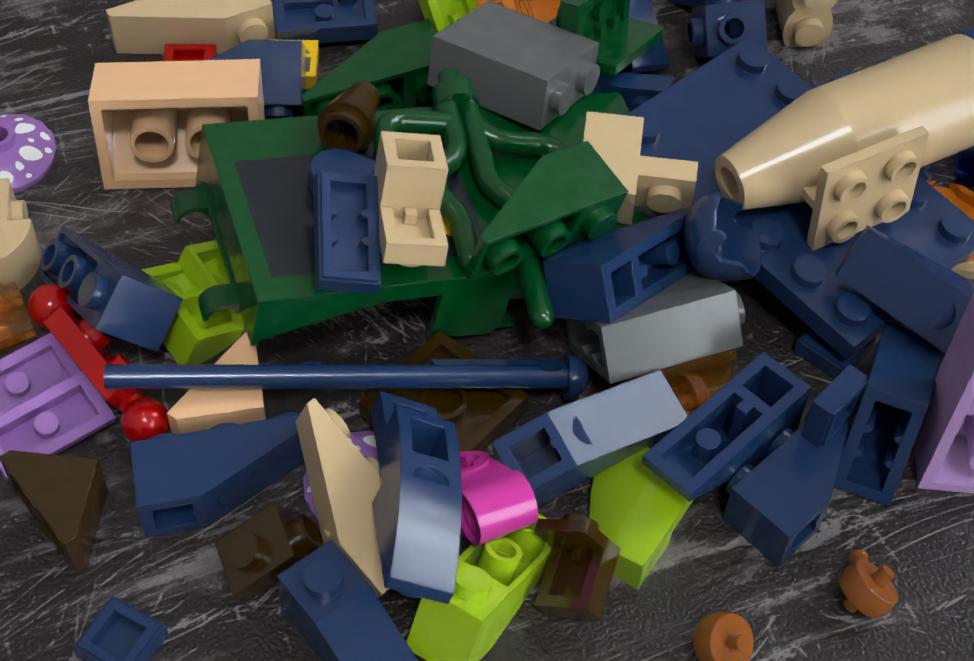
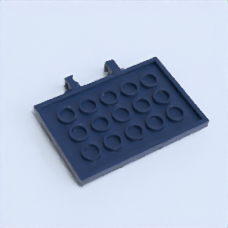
M749 36L626 115L644 117L640 156L698 162L693 205L705 194L721 192L715 176V161L718 156L799 96L822 84L815 80L808 85ZM846 69L833 76L828 83L852 73ZM931 163L920 168L909 212H906L902 217L893 222H882L872 226V228L951 269L958 263L967 262L974 256V221L928 184L933 177L928 172L933 167ZM807 202L745 209L736 212V222L741 226L754 228L760 237L762 259L760 272L754 278L846 360L883 331L886 322L892 323L896 320V318L835 275V271L863 231L856 233L845 242H834L812 251L807 245V238L813 209Z

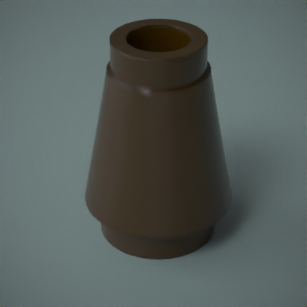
M356 81L321 110L317 126L320 140L327 149L337 148L357 153L369 146L373 138L378 104L380 102V94L374 85L367 81Z

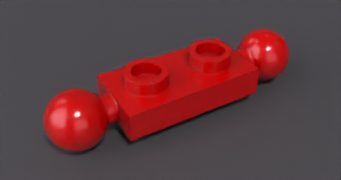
M45 284L35 289L28 301L30 318L39 327L50 330L105 400L121 410V427L126 438L131 442L148 440L158 434L168 433L170 428L167 416L168 410L160 401L147 398L141 389H104L105 364L132 363L120 353L113 357L105 347L112 341L107 333L96 330L84 318L80 321L74 316L75 310L66 302V295L72 296L70 291L61 288L58 284Z

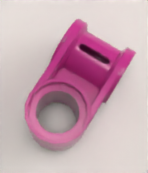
M483 451L459 452L462 483L461 534L472 545L480 546L537 522L538 508L535 495L529 482L520 471L510 469L492 459Z

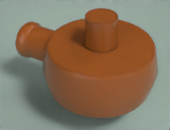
M856 549L852 551L848 556L850 565L845 568L839 578L841 589L847 597L843 600V604L852 613L859 610L870 618H881L890 613L898 602L897 591L890 581L895 577V574L887 565H882L878 568L872 564L865 550Z
M721 610L707 614L700 620L695 629L693 643L699 661H749L753 652L754 639L748 622L742 616L730 611Z

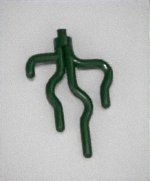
M446 68L438 74L439 83L432 90L431 98L435 111H390L380 116L375 123L372 142L377 155L381 131L442 134L445 144L444 153L449 170L440 211L442 217L449 225L458 263L466 270L478 241L466 206L449 189L447 180L461 166L467 155V149L475 178L482 192L495 204L503 207L516 189L499 176L491 150L507 154L543 156L568 146L561 140L548 134L501 130L491 125L481 114L473 82L466 77H461L457 69ZM536 256L520 262L516 269L532 323L538 328H547L554 321V311L539 258Z

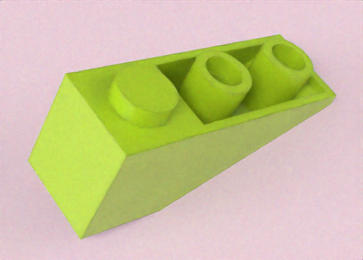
M538 513V519H547ZM536 523L480 546L471 545L458 557L454 594L449 603L446 604L421 597L406 641L413 653L426 661H480L487 654L544 574L552 547L534 533Z

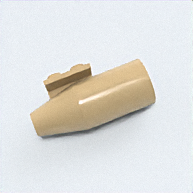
M954 34L808 90L716 158L715 176L723 197L741 203L743 205L741 210L807 202L813 209L807 238V245L812 251L834 242H845L856 233L863 231L867 225L872 227L882 222L890 223L899 219L906 212H909L921 167L974 146V39L966 35Z

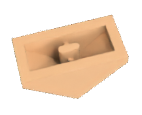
M247 332L215 364L259 365L256 345H250ZM189 389L167 412L171 433L177 435L207 430L222 423L243 424L266 420L262 389Z

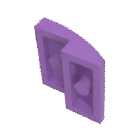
M52 333L0 359V456L9 450L57 455L116 422L115 415L100 392L84 372L80 370ZM0 461V473L8 482L9 480Z

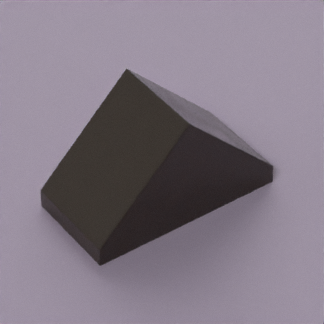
M9 450L1 455L0 461L13 491L75 575L87 569L108 494L99 460Z

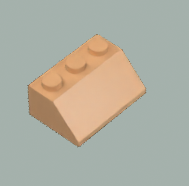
M260 59L95 63L88 105L104 190L195 187L202 124L265 119Z

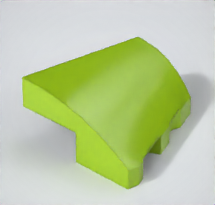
M217 240L185 246L178 262L141 269L163 282L183 298L163 340V344L177 364H201L219 354L240 338L244 330L241 313L237 314L232 310H220L213 313L208 321H203L197 301L199 295L207 288L230 284Z
M648 447L594 476L589 503V518L596 521L600 526L599 530L620 548L613 576L636 590L639 589L669 545L672 531L694 501L689 502L641 463L643 455L650 450Z

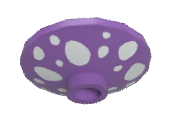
M0 114V179L9 178L14 193L22 192L42 181L53 168L58 152L53 133L42 121L23 114Z

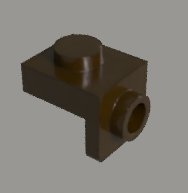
M272 503L214 543L232 595L248 602L277 583V575L321 547L323 540L320 530L310 517L305 514L299 515L285 507Z
M569 513L563 515L562 519L537 520L534 533L552 548L534 606L548 617L601 620L620 548L599 530V524L589 517Z

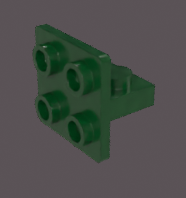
M630 0L560 1L556 17L548 22L551 25L599 42L596 64L600 66L599 76L616 75L663 38L662 26L629 17Z

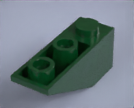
M425 19L378 33L302 95L303 116L319 115L324 107L356 81H367L377 88L380 94L377 111L405 109L424 103H431L434 87L427 85L432 40L437 32L430 20Z
M588 141L541 156L480 236L464 276L468 281H472L491 273L502 275L525 260L539 255L543 257L553 256L566 245L587 237L590 240L602 237L616 224L618 220L616 214L629 191Z

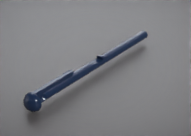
M568 353L564 354L563 359H431V365H322V361H307L298 365L105 364L104 389L562 388L563 396L567 400L583 393L589 381V372L586 364L576 355Z

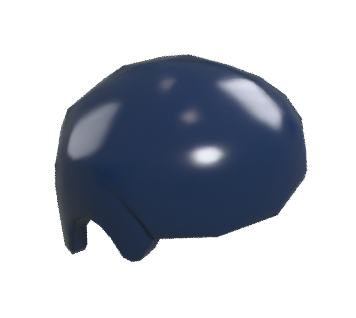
M721 192L705 194L691 206L686 215L683 235L687 254L695 270L707 279L719 280L721 282L752 279L760 272L762 259L760 237L754 228L744 227L736 222L735 214L742 209L743 205L739 202L723 198Z

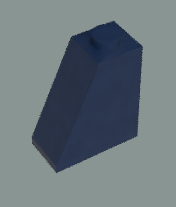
M889 322L885 323L867 372V385L856 413L853 415L845 439L834 484L836 488L887 506L891 504L929 407L941 350L913 330Z

